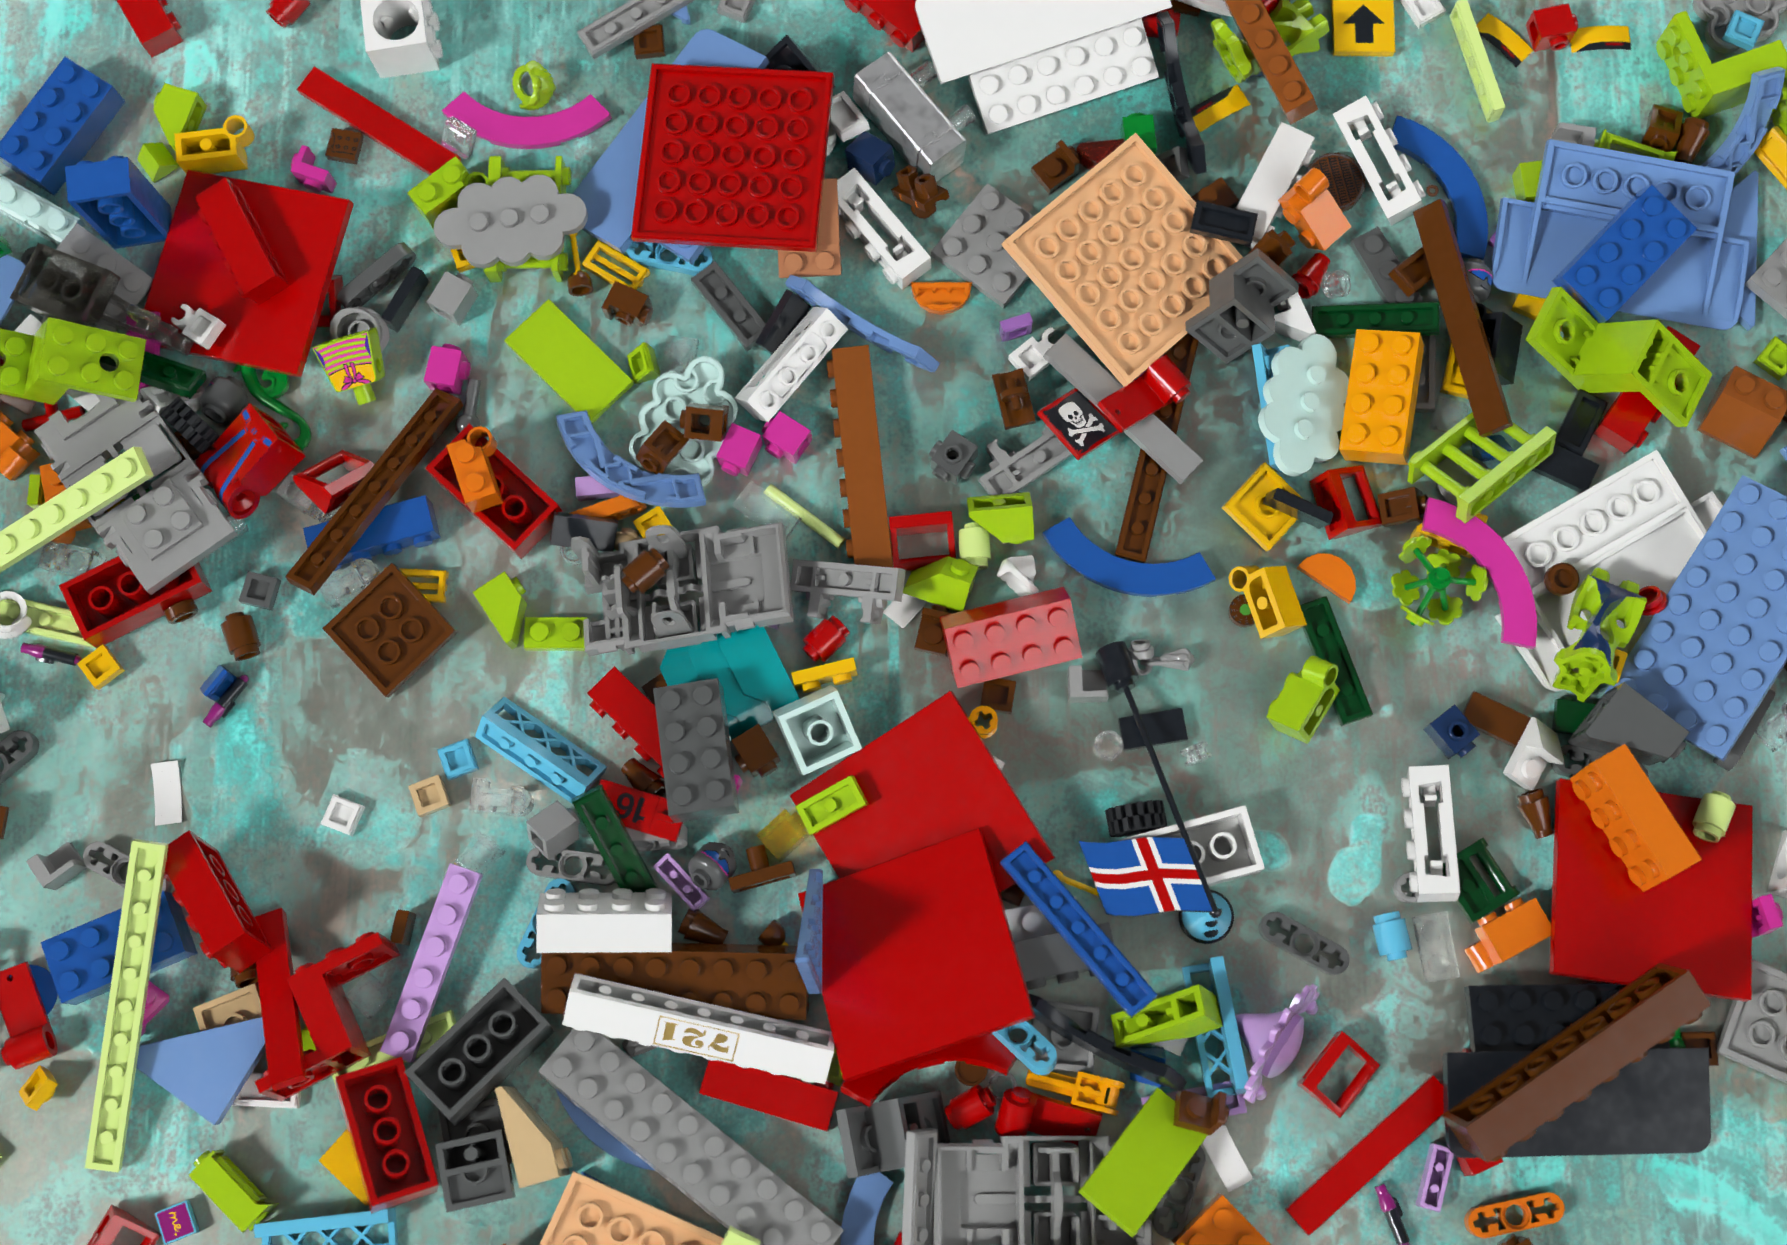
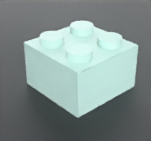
M831 685L772 711L793 761L803 776L862 749L837 689Z

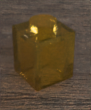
M786 809L756 835L779 862L784 860L809 837L804 830L806 827L800 815L796 811L790 815Z

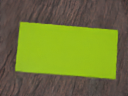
M549 299L504 340L575 412L587 410L592 424L634 385L633 380Z
M1158 1087L1153 1091L1078 1191L1131 1237L1136 1235L1208 1136L1207 1134L1174 1126L1175 1101Z

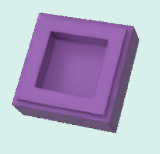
M1030 312L1000 321L999 333L1002 341L1006 342L1032 333L1033 321Z

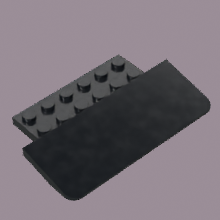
M1608 983L1480 985L1464 987L1471 1052H1447L1443 1054L1444 1113L1627 985ZM1670 1041L1661 1044L1657 1043L1647 1050L1648 1054L1645 1058L1636 1063L1627 1064L1619 1070L1620 1074L1615 1079L1606 1083H1600L1592 1089V1094L1588 1098L1580 1102H1573L1566 1107L1564 1114L1560 1118L1551 1122L1546 1121L1536 1128L1537 1132L1533 1137L1526 1141H1518L1509 1147V1152L1504 1157L1698 1153L1705 1150L1711 1140L1709 1048H1670ZM1445 1121L1446 1142L1452 1154L1459 1158H1479L1462 1147Z

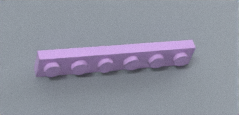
M453 863L449 864L380 1052L396 1058L402 1057L404 1061L410 1063L414 1062L483 874Z

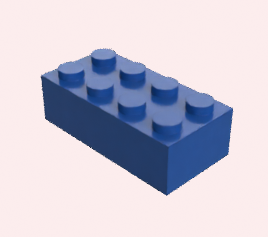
M64 57L1 139L0 160L8 168L55 196L66 182L65 166L76 165L84 158L126 101L112 85L67 57Z
M112 156L104 161H80L76 165L65 166L68 203L113 249L165 242L172 221L171 206L128 157Z
M1651 184L1641 189L1552 282L1557 287H1562L1598 323L1606 322L1697 228Z
M164 890L161 893L150 974L198 954L182 907L174 899L171 892ZM122 908L40 942L62 1004L78 1005L110 991Z

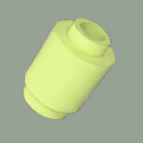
M976 522L964 524V529L958 531L959 559L979 566L978 570L987 569L988 561L991 560L990 533Z
M1720 791L1703 794L1692 822L1694 826L1693 834L1708 842H1719L1720 837L1725 836L1736 808L1728 794Z

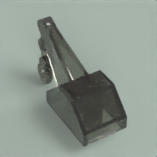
M41 243L37 244L10 296V299L46 318L51 317L94 328L100 322L165 346L184 356H188L194 344V341L177 333L178 329L163 321L160 322V316L130 304L115 295L114 291L121 277L112 271ZM108 303L125 311L128 317L137 322L135 327L103 315Z

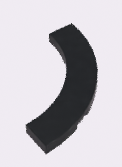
M1168 11L1160 12L1156 15L1160 52H1165L1167 71L1164 72L1176 127L1179 137H1186L1187 148L1185 149H1187V158L1194 173H1206L1205 145L1194 122L1184 86L1177 48L1175 22Z
M1029 994L1035 1019L1051 1030L1129 1072L1180 1092L1183 1091L1187 1081L1171 1066L1136 1052L1114 1046V1042L1090 1029L1085 1031L1070 1017L1053 1007L1042 997Z

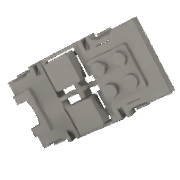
M139 391L135 402L95 394L100 402L84 415L69 422L60 411H57L48 417L49 421L35 429L34 432L42 441L40 445L51 460L55 461L50 466L58 474V478L66 489L105 465L106 460L110 457H118V452L123 448L127 451L133 446L142 447L154 475L148 480L153 479L175 463L177 464L170 471L150 483L153 489L148 493L145 492L141 484L137 486L136 490L141 497L136 501L130 497L108 512L107 509L128 495L126 493L93 514L95 517L100 515L99 519L95 520L92 515L87 518L98 535L104 539L103 542L111 550L114 547L118 549L115 552L124 565L130 567L144 589L152 595L238 534L219 509L220 503L210 489L204 488L209 483L162 416L156 410L154 411L155 407L149 400L143 402L144 398ZM159 426H163L186 460H182L181 455Z
M782 522L749 528L741 527L730 529L726 532H722L719 526L678 532L675 527L669 525H656L646 530V538L621 542L618 544L619 551L598 552L589 538L581 536L571 538V549L582 562L585 592L588 595L602 592L603 620L591 622L587 618L583 621L585 652L589 656L616 652L620 648L622 651L626 650L629 655L635 654L636 647H639L642 653L661 649L668 650L717 640L718 633H722L724 638H731V632L755 628V625L765 627L794 622L786 532ZM688 542H695V550ZM653 547L670 567L664 571L666 575L656 583L659 589L649 595L641 594L639 591L633 594L621 581L625 576L621 570L644 550L648 552ZM698 579H702L703 585H698ZM689 591L703 592L704 597H699L698 607L694 600L680 602V594H685ZM659 596L668 597L669 605L658 606L656 602H652V606L646 607V602L653 601Z
M999 1136V1143H993V1140H972V1143H937L934 1179L933 1245H1153L1152 1219H1146L1136 1235L1131 1237L1084 1196H1062V1186H1074L1075 1182H1079V1187L1083 1186L1114 1145V1143H1111L1110 1136ZM1034 1140H1078V1147H1075V1145H1074L1073 1143H1066V1142H1044V1143H1031V1144H1030L1029 1141H1034ZM1030 1181L1034 1186H1050L1051 1196H1024V1187H1030ZM1087 1202L1088 1211H1080V1217H1077L1074 1212L1063 1211V1203ZM1024 1203H1051V1211H1033L1030 1218V1211H1024Z

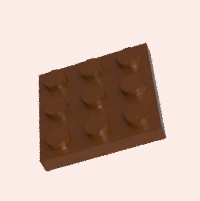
M393 563L382 571L322 628L379 691L388 698L458 633Z

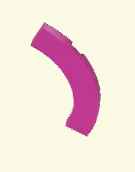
M465 91L442 109L443 114L466 133L490 141L494 145L515 149H543L559 146L562 142L587 136L612 119L611 114L591 94L577 104L560 112L536 117L512 116L491 110L472 99Z
M1429 497L1426 502L1421 530L1443 537L1458 547L1461 546L1476 559L1475 561L1480 567H1485L1487 577L1493 583L1499 598L1498 603L1502 623L1500 643L1534 649L1537 637V613L1534 596L1523 567L1513 551L1491 527L1476 516L1465 524L1456 517L1457 506Z

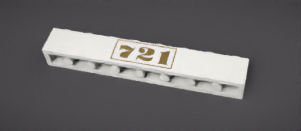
M576 973L571 984L562 1025L572 1027L578 1031L596 1032L610 1038L627 1039L645 1046H658L670 1049L676 1053L702 1056L707 1060L733 1063L742 1068L750 1067L764 1070L773 1075H786L809 1083L825 1084L835 1048L831 1031Z

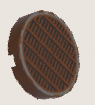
M1326 153L1315 158L1308 166L1306 173L1312 168L1320 170L1329 181L1327 189L1341 211L1345 212L1352 209L1361 198L1365 188V175L1360 165L1351 157L1341 153Z

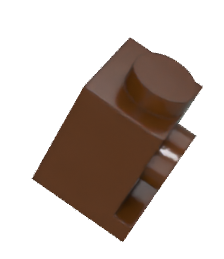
M617 281L614 282L601 307L607 319L612 320L615 315L617 321L627 326H631L632 323L639 327H642L643 324L647 325L653 314L652 304L648 295Z
M688 404L686 410H682L680 415V428L684 429V438L722 442L727 434L729 406ZM701 415H707L710 418L709 425L701 423Z

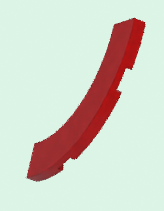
M990 1033L849 1082L845 1081L841 1086V1092L870 1107L886 1088L899 1080L901 1075L913 1069L919 1070L929 1066L945 1064V1061H965L966 1064L982 1066L1007 1076L1017 1057Z

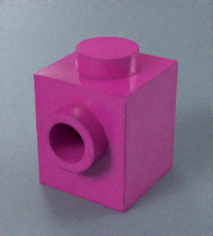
M443 344L442 347L432 346L424 382L430 390L434 391L437 388L446 393L461 395L463 382L468 380L471 364L468 362L463 351L455 345Z
M781 411L778 412L775 418L772 417L769 422H766L762 428V438L766 446L765 450L777 459H781L783 456L794 464L797 463L813 440L811 430Z
M732 423L716 455L721 469L733 476H738L740 473L748 477L763 445L761 435Z

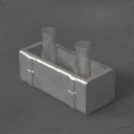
M887 52L854 76L853 100L909 165L917 168L918 176L929 173L935 176L937 182L963 163L967 141L959 131L975 122L976 117L971 108L966 104L946 117L921 87L937 78L935 67L930 61H925L924 64L908 73L892 53Z

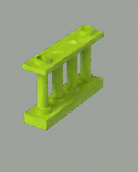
M489 156L488 186L490 187L503 177H514L523 182L528 177L534 175H545L551 178L556 183L560 194L566 193V185H571V168L566 167L562 156H556L555 170H510V167H506L501 156ZM563 247L560 254L550 260H538L531 256L523 265L517 267L508 266L499 261L492 267L484 268V273L490 282H502L503 272H507V269L551 268L556 282H563V271H568V255L564 253Z
M1471 412L1422 452L1418 451L1410 458L1408 463V482L1414 484L1421 477L1427 475L1457 497L1456 517L1466 524L1553 454L1557 432L1546 426L1537 434H1529L1513 423V426L1502 431L1517 440L1522 446L1515 452H1508L1490 438L1479 436L1473 412ZM1470 440L1501 463L1493 469H1486L1458 448ZM1448 457L1479 480L1471 487H1464L1436 467V465Z

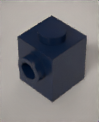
M867 131L861 133L845 149L848 170L850 171L855 168L865 180L874 185H877L884 177L889 176L895 167L892 145Z
M1455 704L1423 729L1448 759L1455 754L1462 758L1476 747L1473 740L1480 735Z

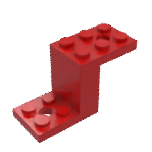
M368 932L356 938L355 944L345 949L344 947L333 949L325 955V959L315 964L311 962L298 967L295 970L296 974L287 978L316 1050L309 1049L304 1051L307 1080L274 1091L270 1086L269 1073L266 1070L263 1073L264 1077L255 1081L259 1094L283 1101L371 1056L342 985L399 957L400 952L395 943L379 932Z

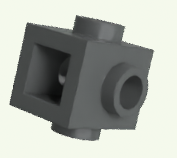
M951 430L943 442L938 440L930 451L932 473L945 483L951 481L957 485L961 478L966 480L976 466L973 462L978 456V446L954 430Z

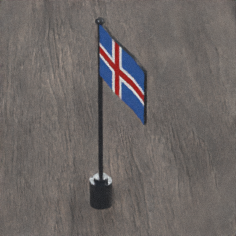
M1118 641L1107 644L1100 648L1095 655L1110 690H1117L1118 693H1125L1182 838L1143 837L1109 843L1079 841L1105 913L1115 917H1140L1175 911L1209 912L1211 917L1218 918L1222 914V909L1217 908L1130 691L1135 687V682L1138 681L1139 676L1126 643Z

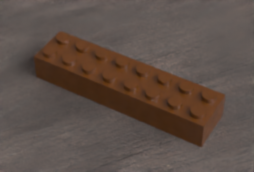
M672 943L671 952L541 953V1014L565 1013L575 973L784 1020H806L809 1011V993L796 965L797 946Z
M1658 963L1445 1112L1442 1116L1466 1151L1486 1162L1497 1161L1503 1158L1509 1152L1508 1148L1516 1142L1526 1141L1533 1137L1537 1132L1536 1128L1543 1123L1560 1118L1565 1112L1564 1109L1570 1104L1588 1098L1592 1094V1089L1597 1085L1615 1079L1620 1074L1619 1070L1624 1066L1645 1058L1648 1054L1647 1050L1657 1043H1665L1672 1039L1678 1028L1684 1024H1691L1699 1020L1703 1016L1702 1012L1710 1007L1711 1004L1689 970Z

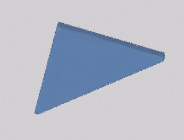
M1756 170L1732 188L1723 233L1724 237L1750 241L1745 283L1756 272L1759 173ZM1744 286L1738 322L1749 331L1755 325L1756 294Z
M821 869L809 870L796 952V965L809 994H821L823 870Z
M262 1017L139 1046L136 1068L213 1125H219L266 1051Z

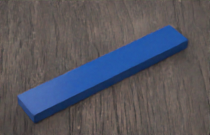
M1026 841L1000 862L1005 871L1131 1019L1157 998V993Z

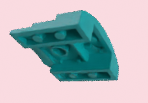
M755 625V628L731 632V638H724L722 633H718L717 640L668 649L659 668L667 686L718 678L724 691L730 743L732 742L731 740L757 724L763 727L775 721L776 719L772 711L800 699L765 628Z

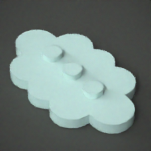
M1320 334L1308 336L1299 343L1297 348L1292 346L1285 347L1276 353L1271 363L1273 377L1266 381L1263 386V395L1267 405L1259 413L1258 424L1263 435L1275 443L1273 449L1275 464L1284 474L1293 477L1307 472L1312 467L1313 462L1321 463L1328 461L1339 450L1337 432L1342 430L1345 411L1343 404L1346 402L1349 378L1342 370L1335 367L1337 362L1335 347L1328 338Z
M708 356L697 357L688 364L684 374L671 371L663 373L656 379L652 389L654 401L647 403L640 410L638 419L642 430L633 436L629 445L630 457L636 466L645 470V472L655 474L646 470L636 459V456L642 444L664 420L684 434V429L680 428L681 411L686 410V406L690 403L717 406L727 405L729 406L727 428L734 423L738 412L737 403L731 394L722 390L725 373L719 361ZM707 415L700 416L702 424H710V418ZM689 438L686 446L671 461L663 474L688 475L699 473L702 487L705 486L714 475L715 465L713 459L717 458L716 455L723 441Z

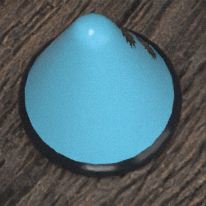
M1211 890L1217 908L1222 909V914L1218 918L1211 917L1209 912L1179 911L1178 913L1181 929L1191 940L1197 943L1213 944L1219 942L1229 934L1233 927L1234 911L1231 903L1224 895L1214 890Z

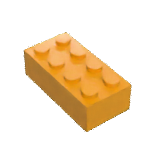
M1356 329L1339 451L1344 460L1408 465L1424 352V343L1420 333Z

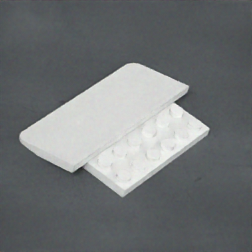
M916 0L915 2L916 14L940 84L968 76L986 135L1158 78L1159 75L1142 17L1172 7L1170 0Z
M1657 450L1502 538L1523 567L1534 596L1537 613L1536 647L1534 649L1515 647L1541 684L1548 690H1564L1552 686L1556 673L1559 670V666L1554 662V657L1561 649L1577 642L1582 630L1568 629L1567 624L1575 592L1588 574L1591 575L1595 568H1600L1609 572V583L1619 586L1622 581L1629 580L1639 584V590L1646 586H1656L1667 595L1723 507L1713 491L1689 503ZM1558 563L1572 565L1579 574V585L1576 590L1564 596L1550 593L1544 584L1546 571ZM1581 611L1580 617L1584 620H1587L1584 613ZM1499 613L1494 617L1502 627L1501 613ZM1641 615L1636 630L1625 648L1617 646L1616 649L1627 653L1630 652L1654 615ZM1616 620L1617 625L1620 628H1624L1623 622ZM1574 668L1573 671L1579 673V668Z

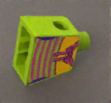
M376 327L325 341L312 347L336 392L353 388L358 405L376 400L371 383L385 377Z

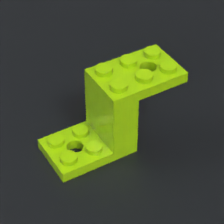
M1687 11L1675 14L1657 40L1656 49L1658 56L1665 61L1668 67L1671 83L1677 86L1680 92L1684 110L1690 113L1691 117L1702 119L1744 104L1748 96L1752 73L1779 66L1786 69L1778 106L1772 110L1770 118L1774 126H1778L1787 136V51L1781 39L1712 64Z
M1562 287L1551 288L1525 339L1578 390L1582 389L1588 393L1641 392L1676 427H1687L1712 376V373L1658 319L1598 323ZM1561 325H1562V332H1563V334H1564L1563 338H1562L1561 335H1560Z
M51 317L45 320L34 336L0 328V355L4 361L3 366L0 367V394L54 405L70 388L135 402L138 397L146 339ZM109 356L113 358L116 362V370L111 372L104 370L100 366V357Z

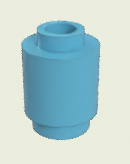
M1399 911L1374 916L1375 925H1372L1379 956L1386 955L1388 961L1407 958L1406 951L1412 950V945L1405 918L1401 919Z

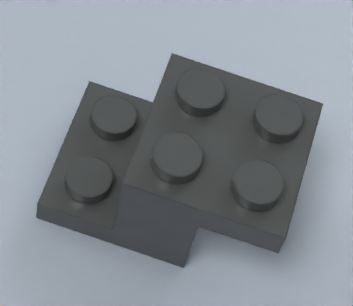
M1257 248L1209 280L1210 306L1185 322L1186 331L1227 364L1251 349L1252 345L1259 344L1275 334L1274 307L1299 291L1298 282Z
M940 1090L876 1102L870 1107L861 1105L836 1110L848 1179L905 1168L906 1131L923 1128L938 1129L937 1143H951Z
M497 1097L483 1100L456 1127L438 1110L443 1143L435 1144L446 1213L516 1197L510 1167L513 1160Z

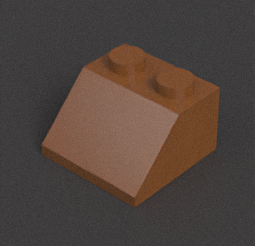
M1735 366L1722 378L1697 431L1755 459L1781 422L1787 410V390Z

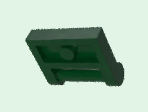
M1484 837L1457 853L1460 895L1458 901L1455 902L1470 924L1520 894L1516 885L1512 886L1486 848L1489 845ZM1474 854L1501 892L1496 897L1469 859ZM1443 863L1442 867L1443 876H1446L1445 863Z

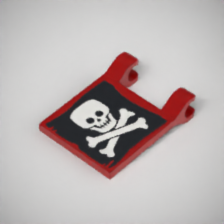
M1077 388L1072 389L1037 413L1077 460H1080L1121 433L1109 418Z

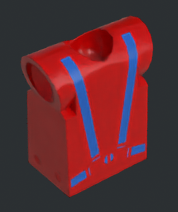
M249 403L213 444L214 449L201 454L196 459L195 464L209 483L207 485L214 488L218 500L227 512L235 519H244L257 509L260 496L269 494L306 455L276 419Z

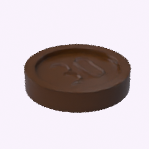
M956 1061L955 1075L964 1085L975 1086L982 1083L987 1076L988 1068L966 1064L965 1061Z

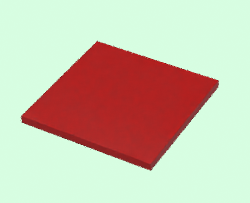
M652 63L632 224V241L816 252L834 86L833 72Z
M187 170L143 312L155 311L160 313V348L302 378L354 203L348 199L226 177L240 188L290 285L258 305L250 298L244 299L234 285L237 282L235 275L231 274L223 264L222 258L225 256L222 250H219L212 242L209 235L212 233L210 226L202 221L197 212L200 207L195 196L225 176ZM182 304L188 305L194 311L201 308L226 324L209 350L182 334L183 330L171 322L173 317L177 320L184 318L186 311L180 307Z
M953 691L947 692L790 795L797 806L850 775H854L868 805L814 834L815 839L839 879L976 829H980L983 833L1000 893L1016 883L1000 865V862L1025 841L1045 864L1056 858Z
M1558 779L1556 781L1549 974L1628 985L1658 963L1689 970L1705 996L1744 1002L1752 1000L1753 806L1734 803L1736 808L1725 836L1720 837L1719 842H1708L1693 834L1694 826L1692 822L1702 798L1658 792L1702 860L1643 892L1630 879L1628 868L1623 860L1611 850L1610 840L1603 829L1597 827L1593 822L1591 811L1584 800L1579 799L1575 794L1572 781L1570 779Z
M980 829L823 884L822 995L844 1081L849 1082L1036 1018L984 836ZM806 891L798 893L802 913Z

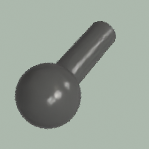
M470 378L468 380L464 412L457 418L455 423L458 434L469 423L473 427L480 426V421L476 417L481 380Z

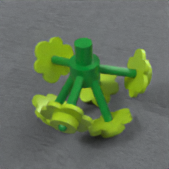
M1424 535L1413 537L1403 545V552L1400 553L1399 559L1407 564L1414 561L1417 557L1427 569V577L1419 580L1417 576H1411L1407 569L1402 570L1400 573H1395L1391 577L1393 585L1392 594L1395 598H1399L1402 604L1400 608L1407 612L1405 618L1410 621L1411 625L1423 627L1424 623L1434 626L1435 623L1433 621L1436 620L1442 625H1449L1454 621V618L1462 616L1461 608L1463 601L1459 597L1450 598L1446 594V588L1450 583L1466 585V595L1470 596L1473 601H1479L1482 592H1485L1488 586L1485 567L1473 564L1471 571L1466 573L1465 578L1459 577L1461 571L1458 567L1461 565L1462 559L1459 554H1449L1446 548H1442L1438 551V554L1430 553L1425 557L1424 553L1426 548L1431 545L1432 539L1430 537L1425 538ZM1427 585L1429 590L1418 609L1414 611L1406 607L1410 606L1413 600L1415 601L1420 598L1418 589L1421 586ZM1435 592H1439L1440 596L1438 599H1432ZM1426 607L1429 611V618L1422 615Z

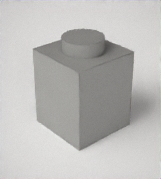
M445 271L427 303L434 313L460 326L477 299L478 294L472 286L473 281L460 273H457L455 276Z
M557 800L526 821L528 839L550 860L579 840V819L572 809H566Z

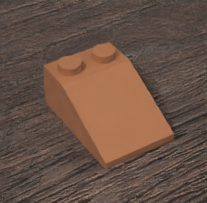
M824 178L817 251L777 250L779 278H788L790 274L797 277L841 275L842 260L837 178Z

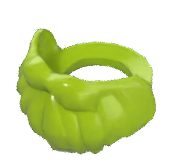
M531 60L525 65L518 67L512 78L514 92L522 101L519 107L525 110H538L542 108L545 104L549 103L556 90L552 74L535 60ZM525 72H528L532 79V95L526 94L521 85V79Z

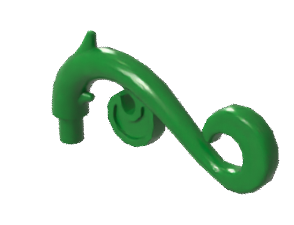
M237 364L233 372L236 373L241 370V376L251 395L262 405L292 420L299 426L300 435L294 442L302 451L305 450L311 441L312 433L310 427L298 413L277 400L289 389L290 380L288 375L265 370L261 378L265 382H272L270 387L265 388L258 380L256 368ZM287 422L280 423L285 430L289 427Z

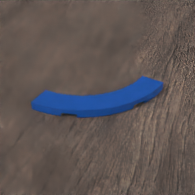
M1397 115L1392 128V132L1398 141V144L1393 146L1394 149L1410 156L1421 165L1425 164L1436 175V180L1443 188L1447 198L1450 199L1453 207L1455 236L1461 256L1466 259L1476 258L1483 261L1488 242V217L1485 201L1474 174L1458 152L1443 138L1427 127Z
M1070 517L1042 532L1049 546L1063 562L1070 565L1087 580L1118 593L1143 597L1178 595L1202 588L1216 580L1200 552L1174 562L1157 564L1138 563L1116 557L1093 544L1076 527Z

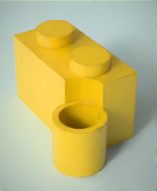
M233 115L225 120L223 128L175 133L176 162L186 174L187 170L209 174L247 170V152L244 147L249 146L253 142L254 131L243 117ZM244 128L241 133L234 135L238 129Z
M1255 565L1238 566L1231 570L1229 584L1235 591L1244 592L1260 639L1284 636L1307 625L1286 565L1263 568Z

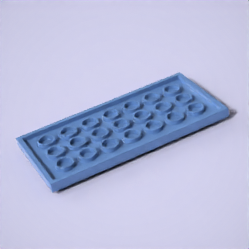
M1744 475L1740 478L1666 595L1668 599L1666 607L1661 612L1654 614L1628 655L1619 682L1615 686L1609 685L1606 690L1607 692L1625 682L1689 731L1684 739L1685 741L1723 762L1787 663V496Z

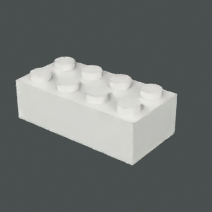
M1246 805L1183 822L1209 886L1260 873L1265 869ZM1177 824L1119 839L1118 841L1143 837L1182 838Z
M588 888L580 890L579 893H566L563 889H549L546 893H540L536 914L537 953L671 952L672 892H665V890L659 888L648 889L645 892H632L630 889L620 888L613 890L612 893H599L597 889Z

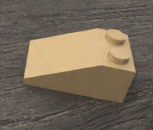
M496 1087L495 1091L519 1188L534 1186L570 1175L569 1168L573 1167V1161L569 1148L563 1147L562 1141L515 1087Z

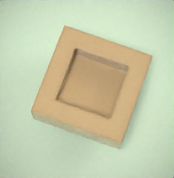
M440 775L408 786L419 817L451 806Z

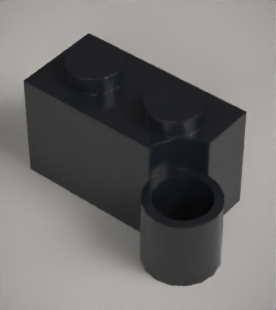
M1477 303L1476 305L1500 384H1514L1523 325L1503 311L1493 312L1485 305Z

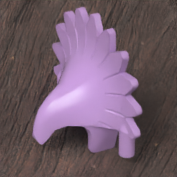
M1311 984V986L1306 985L1301 994L1297 993L1289 1009L1285 1008L1283 1011L1275 1013H1242L1235 1015L1239 1035L1249 1051L1253 1064L1249 1072L1252 1075L1244 1087L1247 1090L1244 1095L1246 1100L1254 1103L1256 1099H1265L1267 1091L1262 1085V1075L1267 1078L1278 1076L1297 1057L1304 1035V1018L1299 1014L1306 1011L1307 1014L1314 1015L1318 1012V1005L1316 1003V999L1320 994L1317 992L1318 986Z

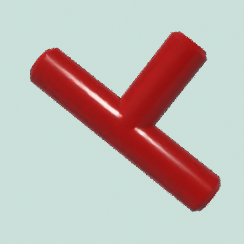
M57 402L54 405L44 403L46 414L24 419L21 425L23 430L27 432L35 430L49 421L48 417L57 411H60L68 421L84 415L85 410L81 405L58 410Z

